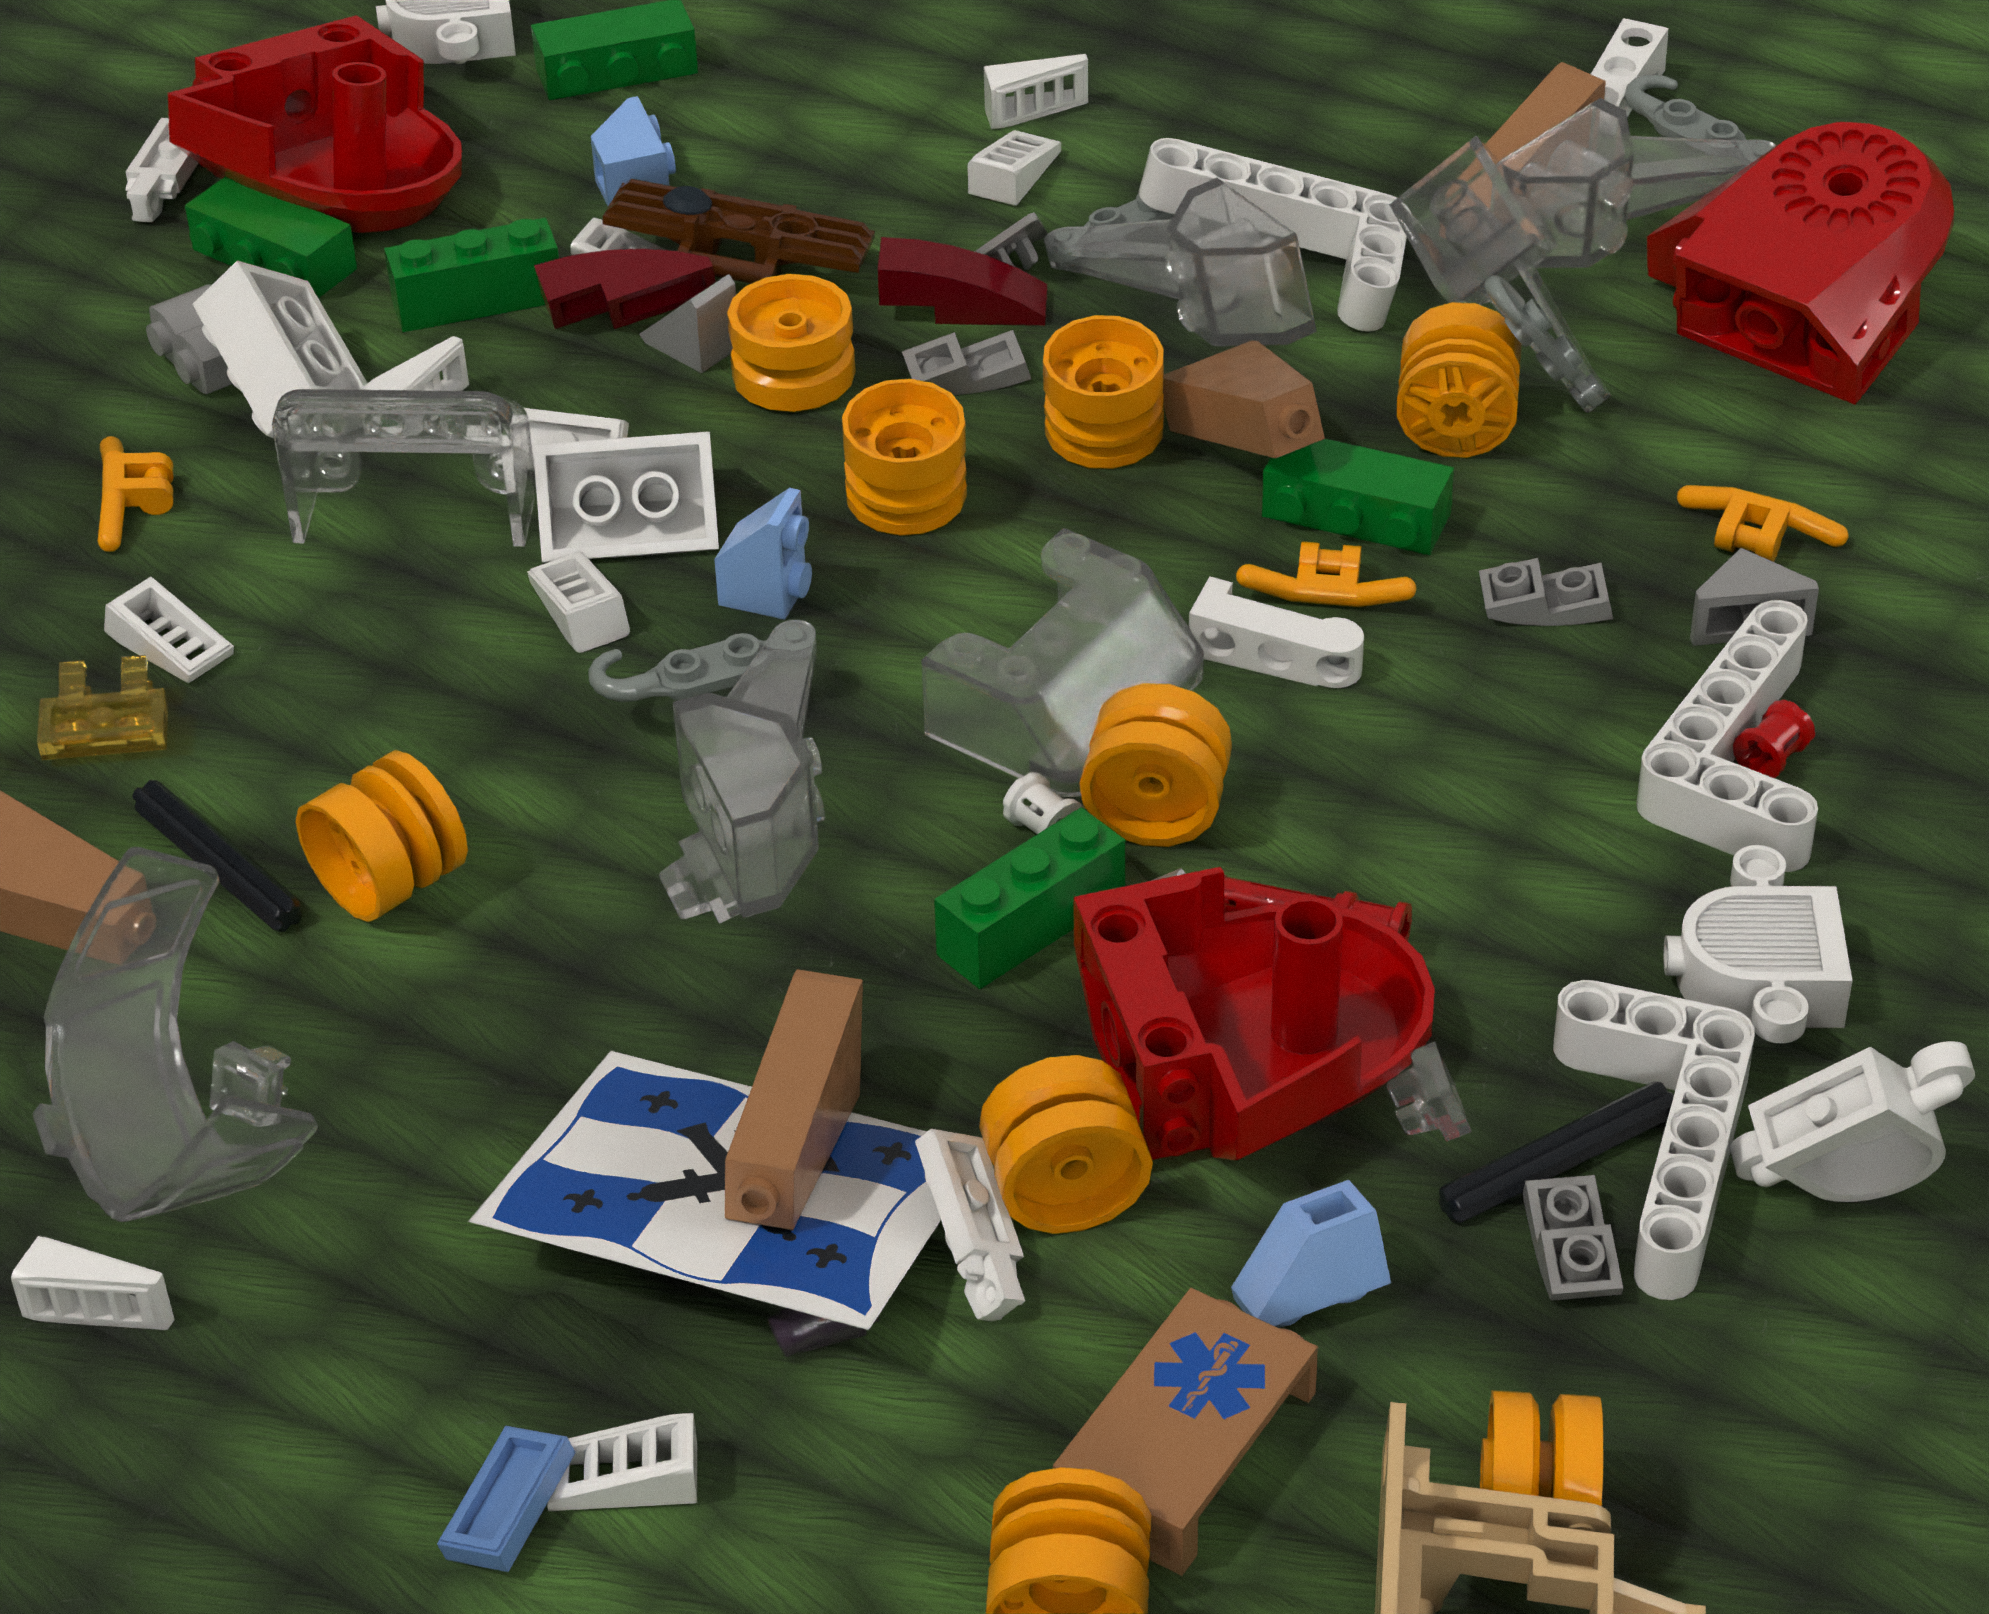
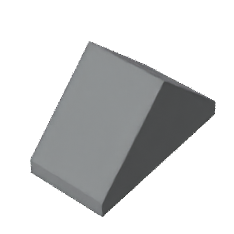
M729 274L639 335L647 345L700 373L705 372L731 354L733 347L729 337L727 312L732 298L736 295L735 282Z
M1740 548L1695 593L1690 634L1692 645L1728 643L1753 609L1759 604L1770 600L1792 602L1801 607L1808 619L1806 636L1812 635L1819 592L1817 582Z

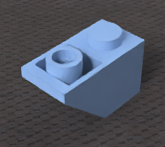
M638 96L627 98L591 135L595 181L607 206L610 205L621 184L626 183L630 179L669 186L668 175L676 172L671 145L669 142H661L657 118L654 114L647 115Z
M788 488L735 525L714 559L719 606L785 620L796 600L806 596L811 584L812 567L810 563L805 562L804 546L808 537L809 520L806 516H802L800 490Z
M1350 1180L1283 1203L1231 1286L1234 1300L1243 1312L1278 1328L1294 1324L1302 1316L1337 1303L1354 1302L1365 1296L1369 1291L1391 1284L1376 1210Z

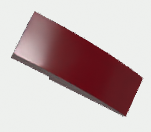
M881 237L878 261L879 306H935V324L1045 326L1048 294L1047 283L1027 272L988 255L953 245L919 239Z
M602 250L566 256L534 265L541 294L555 329L605 312L608 313L613 328L617 329L676 309L716 283L713 265L709 257L669 250Z

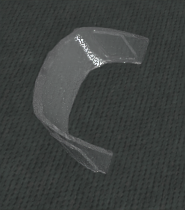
M142 847L129 848L114 868L80 924L59 968L43 1017L46 1025L45 1071L52 1105L40 1103L32 1114L45 1154L68 1158L87 1195L99 1203L105 1214L118 1222H126L170 1212L258 1186L275 1175L304 1148L303 1144L306 1143L318 1128L316 1120L311 1113L235 1096L222 1099L206 1120L183 1057L177 1014L183 966L193 936L207 904L219 883V876L213 866Z

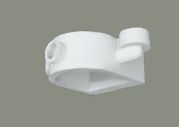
M385 0L386 5L376 6L379 30L423 59L425 64H463L466 61L516 56L509 0Z
M1750 845L1738 850L1733 857L1730 878L1732 887L1711 891L1697 899L1684 916L1681 936H1665L1663 953L1665 975L1676 976L1679 990L1687 1000L1726 1007L1741 1012L1751 1020L1755 1033L1769 1042H1793L1803 1035L1805 1028H1844L1852 987V975L1837 887L1783 886L1786 870L1784 857L1771 847Z
M1955 1041L1932 1044L1918 1051L1911 1059V1066L1908 1068H1903L1872 1047H1868L1748 1105L1755 1130L1737 1137L1730 1145L1737 1176L1744 1180L1755 1181L1756 1184L1762 1187H1770L1786 1179L1816 1197L1835 1202H1858L1877 1199L1901 1192L1920 1183L1941 1166L1946 1155V1149L1934 1110L1958 1099L1963 1092V1088L1975 1078V1071L1967 1046Z

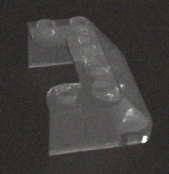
M296 389L285 393L278 400L272 420V429L293 543H305L318 492H343L357 484L362 470L360 452L473 453L475 474L479 482L492 492L507 495L513 546H525L536 495V480L528 415L525 409L515 400L484 391Z
M1063 528L1041 551V567L1043 572L1051 579L1057 581L1058 603L1014 645L1008 649L972 633H959L940 642L921 660L924 730L926 736L1017 778H1022L1030 772L1040 773L1050 782V789L1059 796L1077 797L1081 796L1079 782L1086 757L1090 750L1089 743L1094 724L1102 704L1119 690L1142 683L1172 684L1192 691L1203 679L1204 651L1159 580L1145 562Z

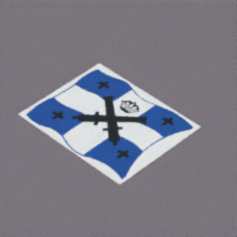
M610 1051L468 1222L869 1330L941 1221L932 1191L926 1182L925 1170L915 1143L926 1131L851 1112L794 1230L725 1219V1158L752 1087Z

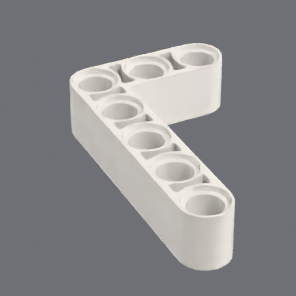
M1163 138L1153 142L1139 188V196L1145 204L1166 213L1346 259L1337 308L1338 316L1349 327L1360 331H1376L1383 327L1400 279L1410 219V210L1402 200L1382 192L1179 139Z
M1770 600L1759 604L1753 609L1644 750L1641 759L1636 802L1640 815L1652 824L1728 854L1735 855L1738 850L1750 845L1771 847L1784 857L1786 861L1785 872L1802 869L1809 862L1818 813L1817 801L1810 793L1801 788L1733 763L1735 759L1733 743L1742 731L1747 728H1755L1762 722V715L1767 711L1768 707L1781 698L1799 674L1808 623L1807 615L1801 607L1792 602Z
M1575 981L1565 986L1558 995L1553 1051L1557 1059L1564 1065L1576 1070L1642 1084H1649L1653 1081L1662 1082L1666 1089L1675 1090L1640 1220L1634 1264V1279L1638 1287L1649 1296L1662 1300L1683 1298L1694 1290L1698 1282L1730 1155V1145L1734 1139L1748 1083L1755 1037L1754 1026L1748 1017L1730 1008L1599 981Z

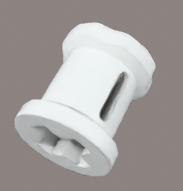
M1030 772L1024 777L1017 779L1008 789L1003 799V816L1013 825H1025L1036 834L1055 824L1059 818L1063 819L1080 807L1086 810L1075 799H1063L1050 789V782L1040 773ZM1024 799H1028L1032 802V804L1030 806H1027L1023 803Z

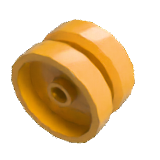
M785 274L766 277L749 284L732 298L727 312L729 337L733 347L730 354L732 377L736 390L750 403L769 410L789 412L809 410L837 400L851 387L855 375V354L851 341L853 334L852 307L848 295L836 284L812 275Z
M1142 683L1119 690L1102 704L1094 724L1089 743L1090 750L1086 757L1079 782L1082 803L1090 814L1126 841L1142 846L1171 847L1192 841L1211 827L1219 809L1224 787L1223 778L1228 769L1232 751L1230 727L1218 708L1196 692L1172 684Z
M1080 1055L1045 1058L1019 1068L996 1085L982 1106L979 1128L987 1153L994 1166V1175L1001 1197L1010 1217L1028 1229L1052 1234L1087 1230L1114 1219L1132 1206L1149 1184L1153 1161L1136 1119L1137 1116L1121 1074L1104 1061Z
M1492 1390L1489 1404L1487 1438L1482 1439L1479 1489L1573 1500L1602 1506L1603 1412L1601 1398L1589 1395L1560 1394L1552 1405L1548 1441L1540 1440L1539 1405L1530 1392Z

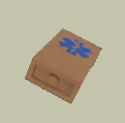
M1190 1288L1053 1464V1469L1065 1467L1095 1470L1121 1479L1141 1494L1151 1512L1149 1560L1183 1576L1198 1555L1199 1516L1288 1395L1291 1394L1308 1403L1315 1395L1318 1346L1305 1341L1300 1335L1291 1330L1279 1329L1241 1311L1231 1302L1215 1299Z

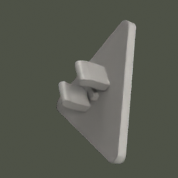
M1033 212L974 252L988 255L1014 266L1008 255L1016 251L1023 264V268L1029 270L1038 261L1037 252L1032 243L1045 237L1048 233L1035 212Z

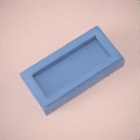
M505 1426L437 1543L445 1559L509 1572L576 1453L568 1437Z

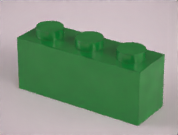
M666 0L531 25L535 66L548 100L698 73L695 29L681 0Z
M226 176L185 205L193 250L232 266L236 261H241L307 280L318 298L357 270L351 225L317 210L263 194Z
M546 217L534 220L519 219L508 225L481 230L466 229L455 235L428 240L414 239L406 241L402 245L384 248L392 303L402 333L546 305L541 294L534 265L559 259L558 247Z
M1323 439L1278 458L1271 457L1263 470L1262 517L1431 555L1451 514L1454 467Z
M1078 808L934 899L936 955L979 990L1074 929L1073 897L1125 886V839L1084 808Z

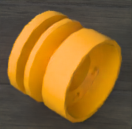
M1451 302L1430 308L1415 319L1406 332L1402 344L1401 370L1397 394V419L1405 435L1421 449L1442 457L1468 458L1491 451L1508 438L1517 422L1522 344L1506 325L1505 318L1497 311L1476 303Z
M1094 315L1071 321L1056 330L1044 346L1043 384L1046 393L1044 413L1046 415L1045 435L1052 449L1064 459L1087 468L1114 469L1134 464L1155 450L1163 438L1164 349L1154 332L1140 322L1121 316Z
M915 379L886 380L863 389L848 402L842 416L845 488L848 508L858 521L870 528L899 536L924 534L945 526L961 512L967 497L966 463L964 457L966 453V431L962 405L951 392L934 383Z
M398 750L386 754L373 762L372 766L369 765L353 774L350 785L339 783L302 805L297 811L296 827L299 841L308 863L322 886L342 908L353 917L366 922L379 918L411 898L414 886L419 888L429 886L439 880L440 875L443 876L463 865L468 853L465 829L456 807L443 786L425 765L410 754Z
M1060 1467L1036 1471L1007 1484L993 1504L989 1557L991 1566L989 1567L986 1614H1148L1149 1579L1147 1572L1150 1558L1151 1512L1142 1495L1121 1479L1090 1469Z

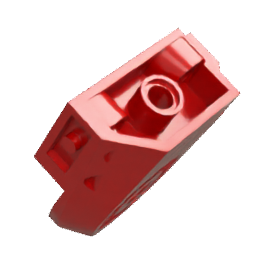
M357 15L195 57L196 79L193 81L192 86L168 93L170 143L220 179L226 176L263 194L322 212L350 224L352 232L389 231L416 223L427 217L439 206L462 175L461 141L445 122L424 109V60Z
M1835 122L1811 127L1782 141L1647 236L1648 276L1676 287L1673 307L1677 310L1678 335L1856 405L1919 324L1921 283L1943 255L1954 225L1951 184L1930 157L1891 129L1869 123Z
M1221 867L1073 897L1074 947L1093 1039L1102 1061L1121 1074L1152 1160L1168 1156H1179L1205 1148H1210L1214 1158L1239 1160L1360 1103L1408 1067L1432 1036L1435 987L1423 956L1398 931L1363 912L1336 907L1331 902L1322 898L1305 896L1288 900L1284 904H1269L1224 913V871Z

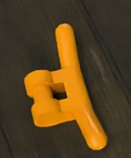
M108 436L100 443L103 472L102 502L97 541L103 551L114 552L121 545L125 507H140L144 512L151 515H161L172 508L173 486L171 483L173 481V462L169 456L160 452L124 453L121 441L114 436Z
M1685 485L1677 493V501L1684 508L1725 510L1720 519L1714 541V547L1721 550L1734 552L1736 547L1743 548L1774 562L1788 526L1832 547L1843 546L1849 538V533L1845 526L1799 504L1735 487ZM1746 521L1761 525L1762 528L1759 529L1744 525V523Z
M1302 541L1297 578L1252 564L1242 565L1236 573L1237 582L1242 587L1291 602L1364 607L1407 601L1413 598L1416 593V584L1409 577L1358 583L1362 546L1343 545L1342 551L1320 549V543ZM1318 573L1340 574V576H1339V575L1318 574Z

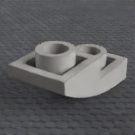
M1534 558L1479 570L1485 609L1489 619L1537 626L1576 625L1613 619L1602 563L1573 567L1564 571L1542 575L1539 560Z
M1595 1175L1525 1181L1522 1195L1540 1272L1550 1300L1622 1295L1623 1283L1611 1224H1604Z

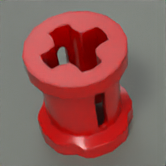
M1777 700L1762 715V722L1755 728L1745 729L1735 738L1733 743L1734 756L1739 765L1776 778L1784 771L1787 763L1786 759L1794 752H1802L1814 739L1815 726L1811 717L1801 710L1797 704L1787 700Z

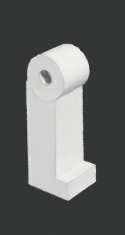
M1625 18L1621 21L1591 75L1606 81L1601 135L1618 138L1621 134L1627 117L1632 111V108L1629 107L1625 99V91L1627 85L1633 79L1643 75L1662 76L1664 73L1669 28ZM1629 37H1642L1650 41L1649 44L1644 46L1628 45Z
M1211 576L1208 578L1189 612L1190 656L1313 686L1320 685L1330 688L1348 687L1356 683L1362 675L1364 633L1361 627L1348 619L1332 617L1322 620L1232 595L1233 582Z

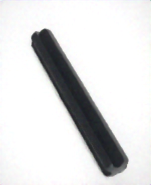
M149 780L144 787H136L132 794V798L136 801L135 810L268 926L277 932H285L291 924H298L302 918V912L299 911L300 901L158 780Z
M1653 1081L1444 1184L1439 1189V1206L1453 1223H1462L1522 1193L1525 1181L1550 1179L1667 1121L1674 1096L1672 1092L1667 1091L1662 1082Z

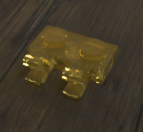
M146 655L121 657V692L92 694L91 686H86V666L84 660L59 662V697L42 698L39 704L37 745L41 760L167 750L168 702L165 689H154L152 681H148V661Z

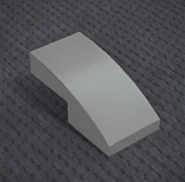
M1013 330L962 349L954 332L902 351L912 379L934 383L953 395L991 391L1031 379L1026 361Z

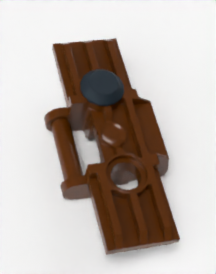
M630 179L626 183L621 184L605 211L602 224L666 237L679 244V252L709 257L713 265L715 277L723 278L729 274L734 281L749 284L766 277L778 276L781 274V265L793 263L859 273L875 237V231L870 230L864 222L797 210V206L789 204L778 205L719 194L715 190L702 188L700 190L691 186L674 187L637 179ZM722 238L751 243V246H754L755 262L716 255L721 246Z

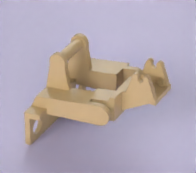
M1390 1402L1382 1450L1375 1614H1434L1441 1610L1445 1597L1460 1574L1527 1584L1528 1601L1587 1609L1589 1614H1706V1606L1685 1604L1614 1578V1534H1610L1611 1514L1602 1506L1573 1500L1429 1482L1430 1449L1405 1446L1406 1403Z

